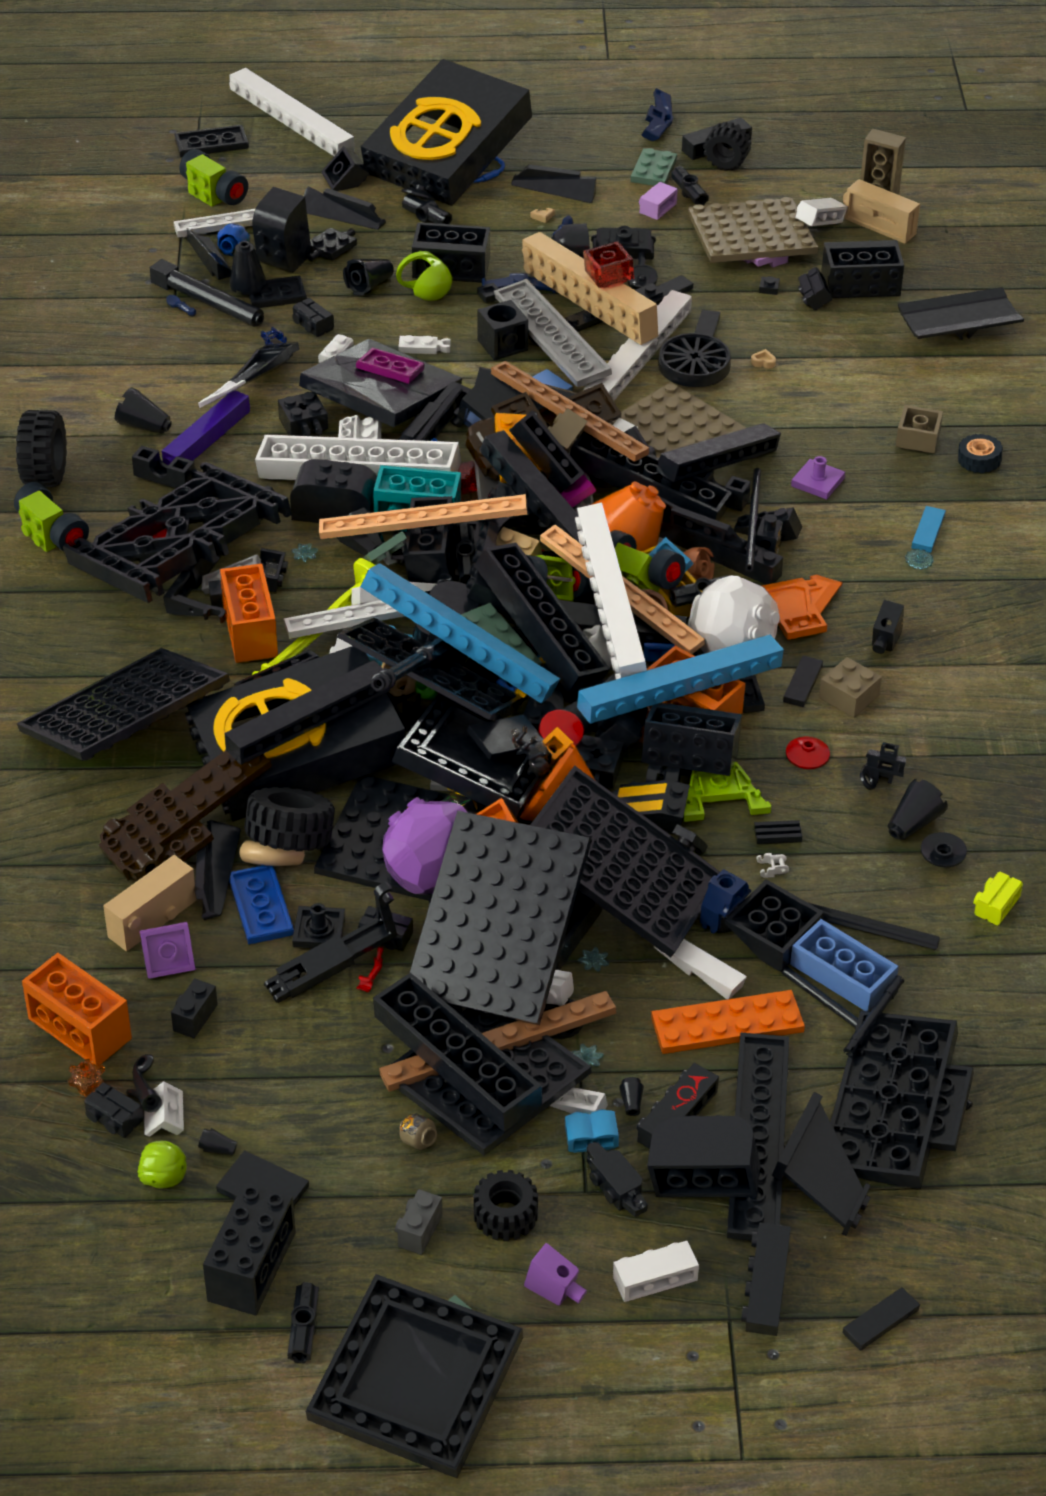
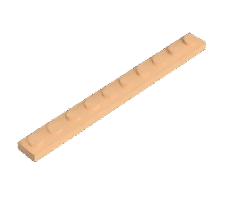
M526 494L319 519L320 539L527 515Z
M557 525L552 526L540 535V541L587 578L593 577L587 573L585 562L589 561H585L581 549L583 545ZM622 576L631 611L674 645L690 654H693L705 645V639Z

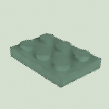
M643 148L631 174L630 182L652 186L659 182L666 184L676 163L677 153Z
M401 531L366 554L363 559L376 565L387 557L385 553L389 552L391 555L405 545L403 541L407 537Z

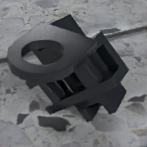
M883 742L880 751L870 749L867 752V763L861 768L860 779L868 790L875 789L880 776L889 778L888 783L892 784L894 775L903 777L906 757L898 755L900 745ZM885 749H892L894 752L886 751ZM883 764H887V765H892V766H891V767H887V766H882V765H883Z

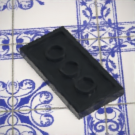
M243 125L174 134L180 157H183L192 149H198L206 154L249 148Z

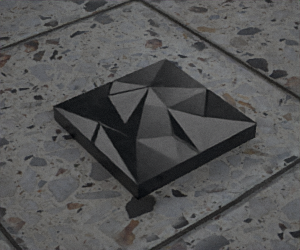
M367 339L301 372L299 386L395 427L419 414L429 402H434L451 382L462 384V377L415 359L379 342ZM371 348H376L423 362L425 366L424 370L408 384L356 368V362Z
M440 693L437 694L397 747L392 762L442 786L455 790V792L471 798L486 807L502 798L516 819L545 776V774L538 775L529 772V765H523L526 754L489 760L469 735L467 729L469 725L494 720H488Z
M375 1274L305 1411L307 1420L451 1477L458 1478L523 1340V1329Z

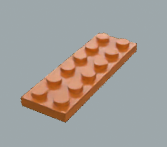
M792 990L651 1011V1019L662 1054L740 1042V1032L783 1036L802 1033L805 1028Z

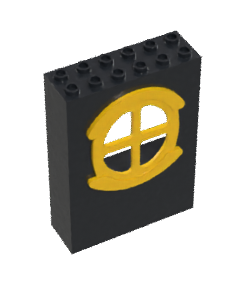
M442 59L360 146L363 164L370 173L369 175L403 188H415L416 184L426 187L425 191L431 194L437 201L453 206L532 118L529 89ZM423 115L437 121L434 124H429L419 119ZM445 123L461 130L459 133H453L440 127ZM412 126L427 130L415 144L410 143L406 138V133ZM434 134L451 139L450 142L439 147L423 148L424 144Z
M351 646L205 696L201 700H195L187 704L188 712L185 713L188 725H192L189 728L192 740L198 741L195 743L198 754L204 755V757H201L203 765L205 766L226 750L224 733L232 729L233 723L258 714L263 715L370 662L367 654ZM387 693L264 753L270 760L272 767L221 804L225 815L229 814L232 822L246 818L249 796L254 791L261 790L262 788L289 787L290 789L297 788L317 793L396 765L392 760L397 747L406 737V732Z

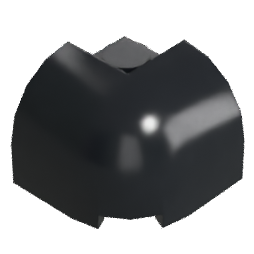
M587 223L564 225L554 235H551L552 240L589 262L590 241Z

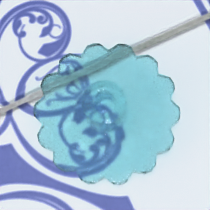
M912 549L905 555L906 562L915 569H927L934 562L930 552H926L923 549Z

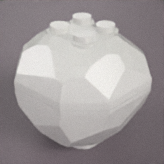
M731 575L716 580L706 587L701 595H697L694 598L688 626L705 639V645L701 647V650L704 653H709L766 635H771L775 639L780 615L777 602L764 587L739 576Z

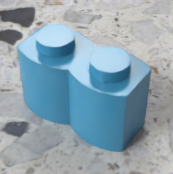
M601 1109L591 1114L574 1112L565 1116V1132L569 1152H587V1146L592 1142L601 1144L605 1150L619 1146L615 1111Z

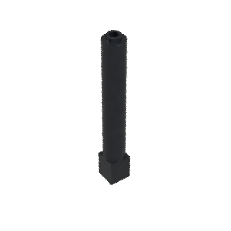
M164 259L149 267L151 283L166 290L173 288L253 327H257L264 320L262 309L180 272L178 266Z

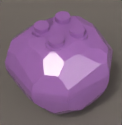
M416 797L407 804L408 808L403 813L397 811L388 819L390 821L388 823L389 828L384 835L382 852L387 871L400 886L414 894H433L457 811H467L457 803L445 801L425 802L423 799L420 800L419 797Z

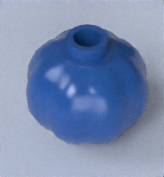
M233 223L225 225L217 235V245L225 255L234 256V253L231 252L242 241L250 243V235L245 228Z

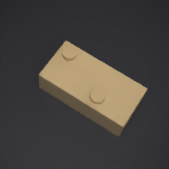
M173 855L103 905L108 938L127 952L141 942L140 930L163 926L197 901L193 868Z

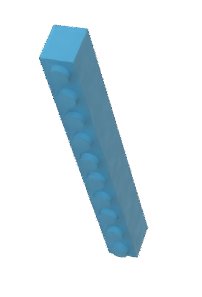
M381 563L368 570L360 586L361 588L538 702L542 703L552 695L560 678Z
M766 635L579 690L577 708L591 724L781 667L784 649L771 635Z

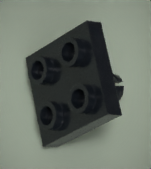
M321 903L313 904L311 907L298 906L292 940L293 947L315 948L337 935L342 938L346 915L345 909L325 908Z

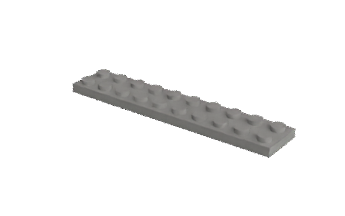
M528 279L494 291L495 298L499 303L512 300L528 318V334L577 388L612 375L611 367Z

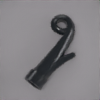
M151 1054L142 1055L135 1062L132 1071L135 1089L126 1090L127 1095L139 1099L146 1112H155L162 1104L158 1092L150 1087L143 1076V1073L148 1071L153 1065L154 1058Z

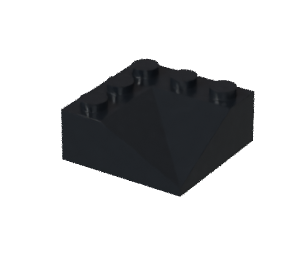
M765 879L725 919L724 923L761 961L782 972L791 962L792 945L820 919L823 920L824 912Z

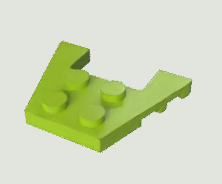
M735 762L730 776L692 770L684 811V822L704 820L705 813L702 803L746 799L751 815L771 813V804L762 798L759 789L756 790L751 784V779L738 762Z

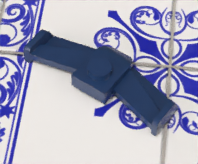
M658 88L653 92L655 106L651 105L645 119L650 124L642 133V137L650 141L659 139L673 122L671 95Z
M510 273L509 277L485 281V278H482V286L494 283L499 289L528 279L536 289L556 293L555 290L538 279L528 277L527 273Z

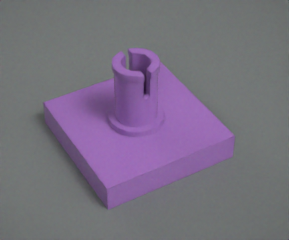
M818 456L814 460L809 459L792 479L791 486L827 500L844 480L845 472L826 465V458Z
M187 922L140 930L148 979L195 970Z

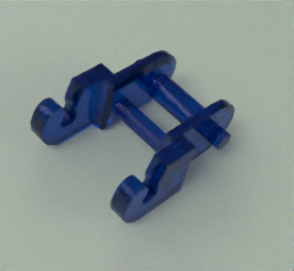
M271 327V331L268 332L261 331L260 336L265 340L266 345L273 344L272 341L270 342V339L277 338L283 343L287 342L281 330L278 331L274 327Z

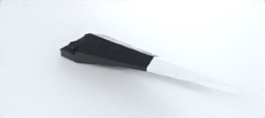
M298 342L267 344L257 349L235 376L216 392L198 402L199 408L277 369L288 361L294 352L300 350Z

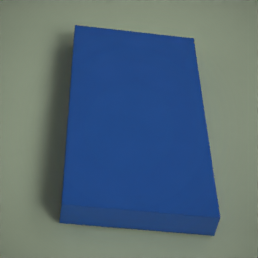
M262 865L231 872L229 883L248 945L292 936L294 928L274 866Z

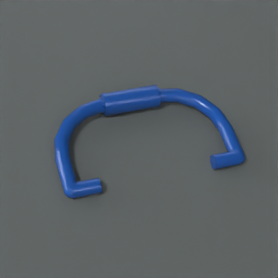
M496 157L494 160L499 162L501 167L498 170L495 169L482 175L473 183L485 182L499 176L505 168L504 161Z

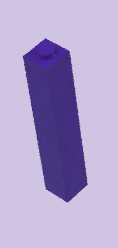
M236 390L227 394L162 450L163 463L169 465L176 456L191 461L195 460L250 412L249 396Z

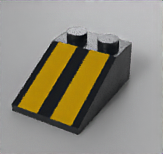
M671 780L621 784L618 797L665 832L674 834L673 831L676 825L681 826L690 785Z

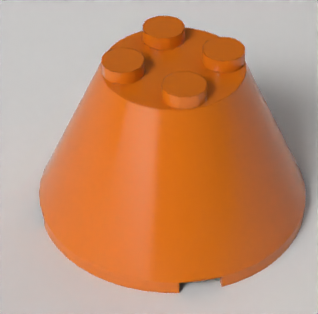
M633 481L631 485L590 504L602 502L610 532L619 530L633 536L637 544L636 550L643 551L658 545L666 504L658 496L659 492L655 487L651 485L646 487Z
M571 743L555 763L556 765L553 767L552 772L547 774L521 812L522 814L519 818L533 822L574 765L594 779L574 744Z

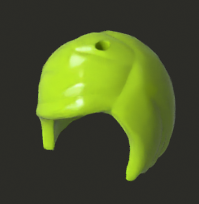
M154 1141L147 1144L139 1161L137 1171L139 1181L143 1185H149L158 1189L178 1185L186 1174V1156L180 1147L168 1141Z

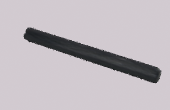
M809 903L824 912L823 920L826 922L934 950L939 946L940 937L933 934Z

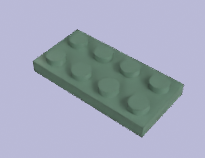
M491 603L461 614L522 655L541 665L540 659Z

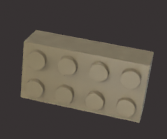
M872 128L864 141L860 180L899 195L906 137Z

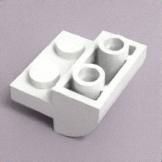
M358 415L346 417L339 421L338 438L381 439L382 422L371 417L360 420Z

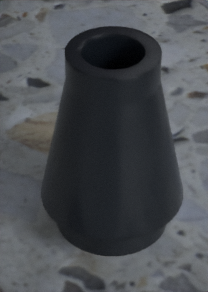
M627 1077L621 1081L619 1086L626 1115L637 1116L640 1114L644 1085L639 1078Z
M204 1128L198 1148L203 1149V1152L233 1156L238 1142L213 1128L210 1130Z

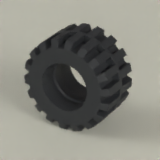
M727 121L722 124L718 123L706 138L703 149H705L704 155L708 156L706 159L708 162H712L711 165L718 166L717 169L721 170L724 168V171H728L730 168L735 170L736 167L739 168L747 157L751 149V140H749V134L745 133L746 130L740 128L741 125H734V122L728 124ZM721 142L729 144L733 150L727 149Z
M498 1170L497 1174L491 1172L487 1174V1179L482 1178L479 1181V1185H476L473 1194L474 1221L477 1222L479 1230L483 1229L484 1235L487 1237L492 1235V1239L495 1240L503 1238V1241H509V1238L517 1240L520 1239L521 1234L526 1236L529 1233V1229L535 1227V1221L538 1219V1193L536 1186L532 1185V1180L529 1177L524 1178V1174L520 1172L514 1174L513 1170H508V1172ZM499 1203H512L516 1206L501 1208L496 1205Z

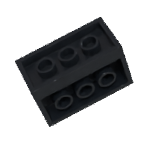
M418 222L412 244V253L428 251L438 257L449 268L452 281L482 283V278H485L486 281L490 262V227ZM423 259L413 260L412 278H419L431 265Z
M897 240L824 242L821 273L825 277L832 298L901 296L904 262Z
M452 496L411 498L410 508L453 503ZM457 523L407 529L403 557L409 582L436 584L439 576L444 573L450 574L453 579L456 560L455 527L458 526Z
M663 702L654 704L645 721L641 763L730 776L739 751L742 714Z
M247 1182L243 1183L203 1263L207 1302L257 1316L296 1234L293 1195Z

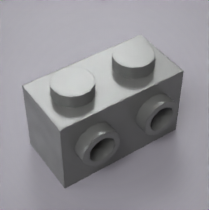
M418 1189L414 1198L408 1200L406 1213L403 1218L400 1217L398 1219L395 1232L398 1233L399 1248L422 1255L442 1218V1197Z

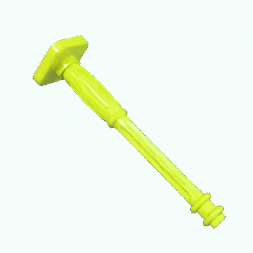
M359 558L354 562L356 584L352 588L361 586L368 570L375 566V564L363 558ZM352 588L340 596L327 610L351 606ZM322 633L298 637L271 662L263 663L260 671L300 654ZM254 671V672L252 673V675H254V674H256V673H258V672H260V671Z

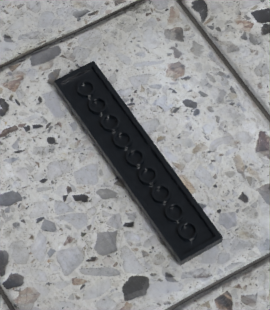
M740 1032L735 1116L746 1120L751 1125L761 1167L757 1197H729L727 1239L752 1241L753 1231L758 1232L760 1222L780 1225L782 1179L780 1181L771 1175L784 1150L789 1055L788 1036Z

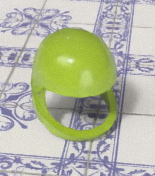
M419 251L408 255L401 261L396 271L397 281L404 287L414 289V295L422 300L437 301L444 297L452 286V275L449 268L442 260L428 251ZM423 259L431 265L417 280L402 281V270L411 261Z

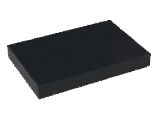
M300 275L267 279L266 287L263 286L261 292L248 295L251 305L257 308L302 303L303 300L307 299Z
M525 715L469 725L467 729L469 735L489 760L517 755L516 753L520 750V745L515 742V739L522 730L526 733L522 738L526 743L530 740L533 744V738L537 739L540 743L544 740Z
M244 1150L216 1185L217 1192L235 1200L243 1183L247 1182L293 1195V1204L295 1205L309 1187V1181Z

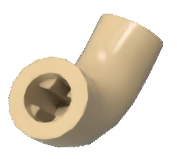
M252 840L245 841L240 847L241 859L246 863L257 865H300L305 855L304 850L286 851L279 848L274 849Z

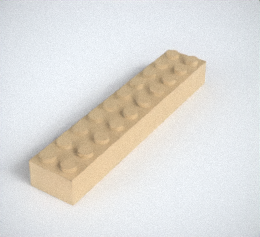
M541 232L522 240L524 270L526 273L640 345L659 336L656 303Z

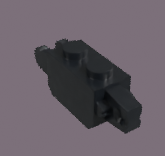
M592 1142L588 1144L586 1162L591 1168L589 1176L595 1186H599L604 1192L606 1200L610 1204L613 1203L619 1211L625 1208L634 1217L645 1213L648 1209V1204L642 1196L643 1178L620 1151L610 1150L607 1152L599 1143Z

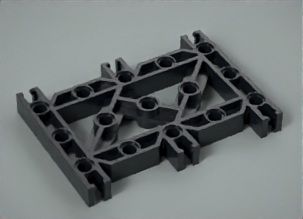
M204 462L200 465L203 473L195 468L190 471L192 479L159 498L158 504L142 499L139 501L141 510L136 509L134 505L128 507L129 517L95 536L93 543L79 537L74 540L77 548L66 544L63 546L68 564L146 603H150L153 601L150 591L155 592L157 596L163 595L165 592L162 584L196 564L198 557L215 563L219 560V556L216 555L215 551L222 553L223 556L228 555L227 544L260 525L262 518L278 524L281 522L279 513L283 514L286 518L291 516L289 500L284 495ZM201 522L204 524L189 533L190 524ZM165 528L167 529L166 537L153 539V535Z

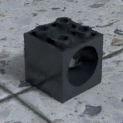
M512 300L477 309V340L494 361L528 351V318Z

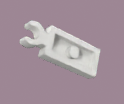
M411 335L400 336L399 351L402 353L437 354V351L450 353L451 339L448 338L438 340V337Z

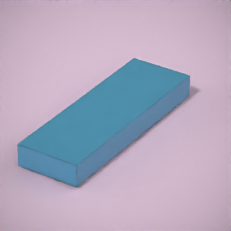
M929 506L925 507L912 541V549L932 552L946 510Z

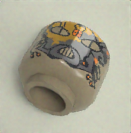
M410 1114L400 1124L399 1134L401 1141L418 1150H424L431 1146L437 1138L434 1121L420 1114Z

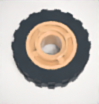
M969 435L959 443L958 462L961 464V467L975 473L991 472L1001 465L1003 446L997 438L990 435Z

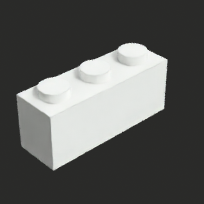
M833 198L802 200L797 207L795 218L811 226L842 223L848 206Z
M688 1241L672 1243L667 1247L647 1250L643 1254L623 1257L615 1261L613 1279L623 1301L627 1302L698 1281L699 1264Z

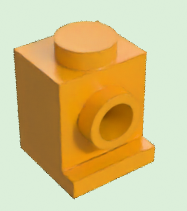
M558 727L541 742L552 754L551 765L561 757L571 743L573 744V741ZM549 748H554L556 752L553 753Z

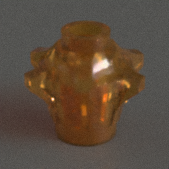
M85 1059L78 1066L71 1065L69 1067L72 1075L67 1080L69 1086L76 1087L82 1096L87 1097L92 1092H95V1089L104 1082L101 1079V1075L105 1071V1067L91 1063L90 1059Z

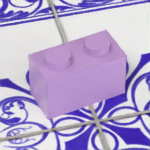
M659 182L640 197V213L658 220L677 204L678 189Z

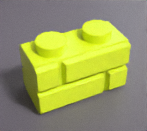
M1001 871L994 878L990 877L985 884L983 893L979 891L974 898L973 904L976 905L975 915L984 920L987 919L997 926L1000 925L1021 897L1022 881L1013 877L1010 878L1009 875Z

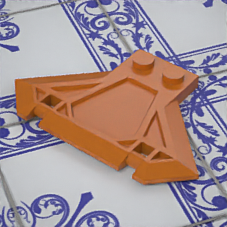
M820 575L810 576V580L797 578L762 585V587L777 602L780 615L778 626L786 639L789 640L827 632V624L821 613L840 589L843 582Z

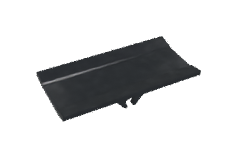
M1003 287L898 304L901 316L917 339L955 333L963 340V334L966 331L968 332L966 336L970 339L978 329L1024 322V318L1017 313L1007 298Z

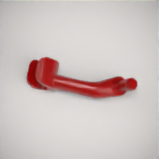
M382 947L377 949V956L374 957V968L368 977L359 976L360 983L356 989L365 992L371 991L373 981L382 968Z

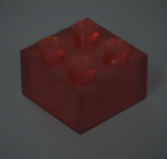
M618 241L583 251L585 271L598 288H606L616 283H624L627 280L634 279L633 258Z

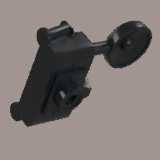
M628 226L597 229L596 235L591 237L593 242V258H603L607 266H619L622 259H638V265L631 267L627 271L626 280L628 285L634 290L651 283L656 285L658 279L657 272L653 267L646 265V259L652 260L654 258V243L656 242V238L651 236L650 229L630 228Z

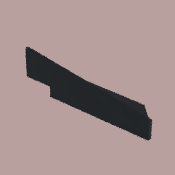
M309 186L305 190L307 214L376 230L386 223L385 219L378 217L375 213L376 207L370 202L329 188L325 189L323 193Z

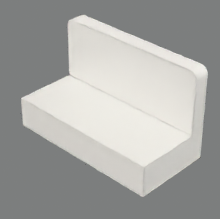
M163 1081L153 1089L158 1092L162 1100L161 1107L155 1112H146L144 1110L145 1135L149 1137L161 1128L175 1135L184 1131L183 1091Z

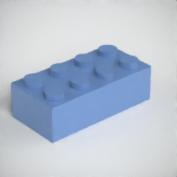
M822 919L792 945L790 965L864 1011H870L877 1004L886 987L891 984L898 974V965Z

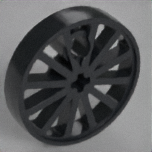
M685 333L668 339L661 346L658 367L662 375L673 383L686 387H706L719 383L726 378L731 368V355L727 345L713 336L701 333Z

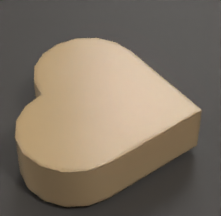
M765 349L751 356V364L754 367L771 369L776 365V358Z

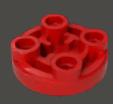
M553 710L542 718L539 734L544 739L558 727L573 741L575 746L581 742L584 734L583 724L572 712Z

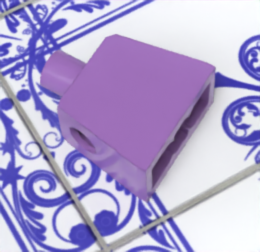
M545 1243L530 1263L524 1287L556 1305H561L567 1296L579 1304L587 1293L585 1288L576 1283L579 1269L549 1244Z

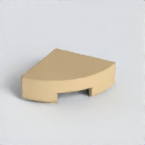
M552 208L540 211L535 209L530 212V218L544 223L555 215V209Z

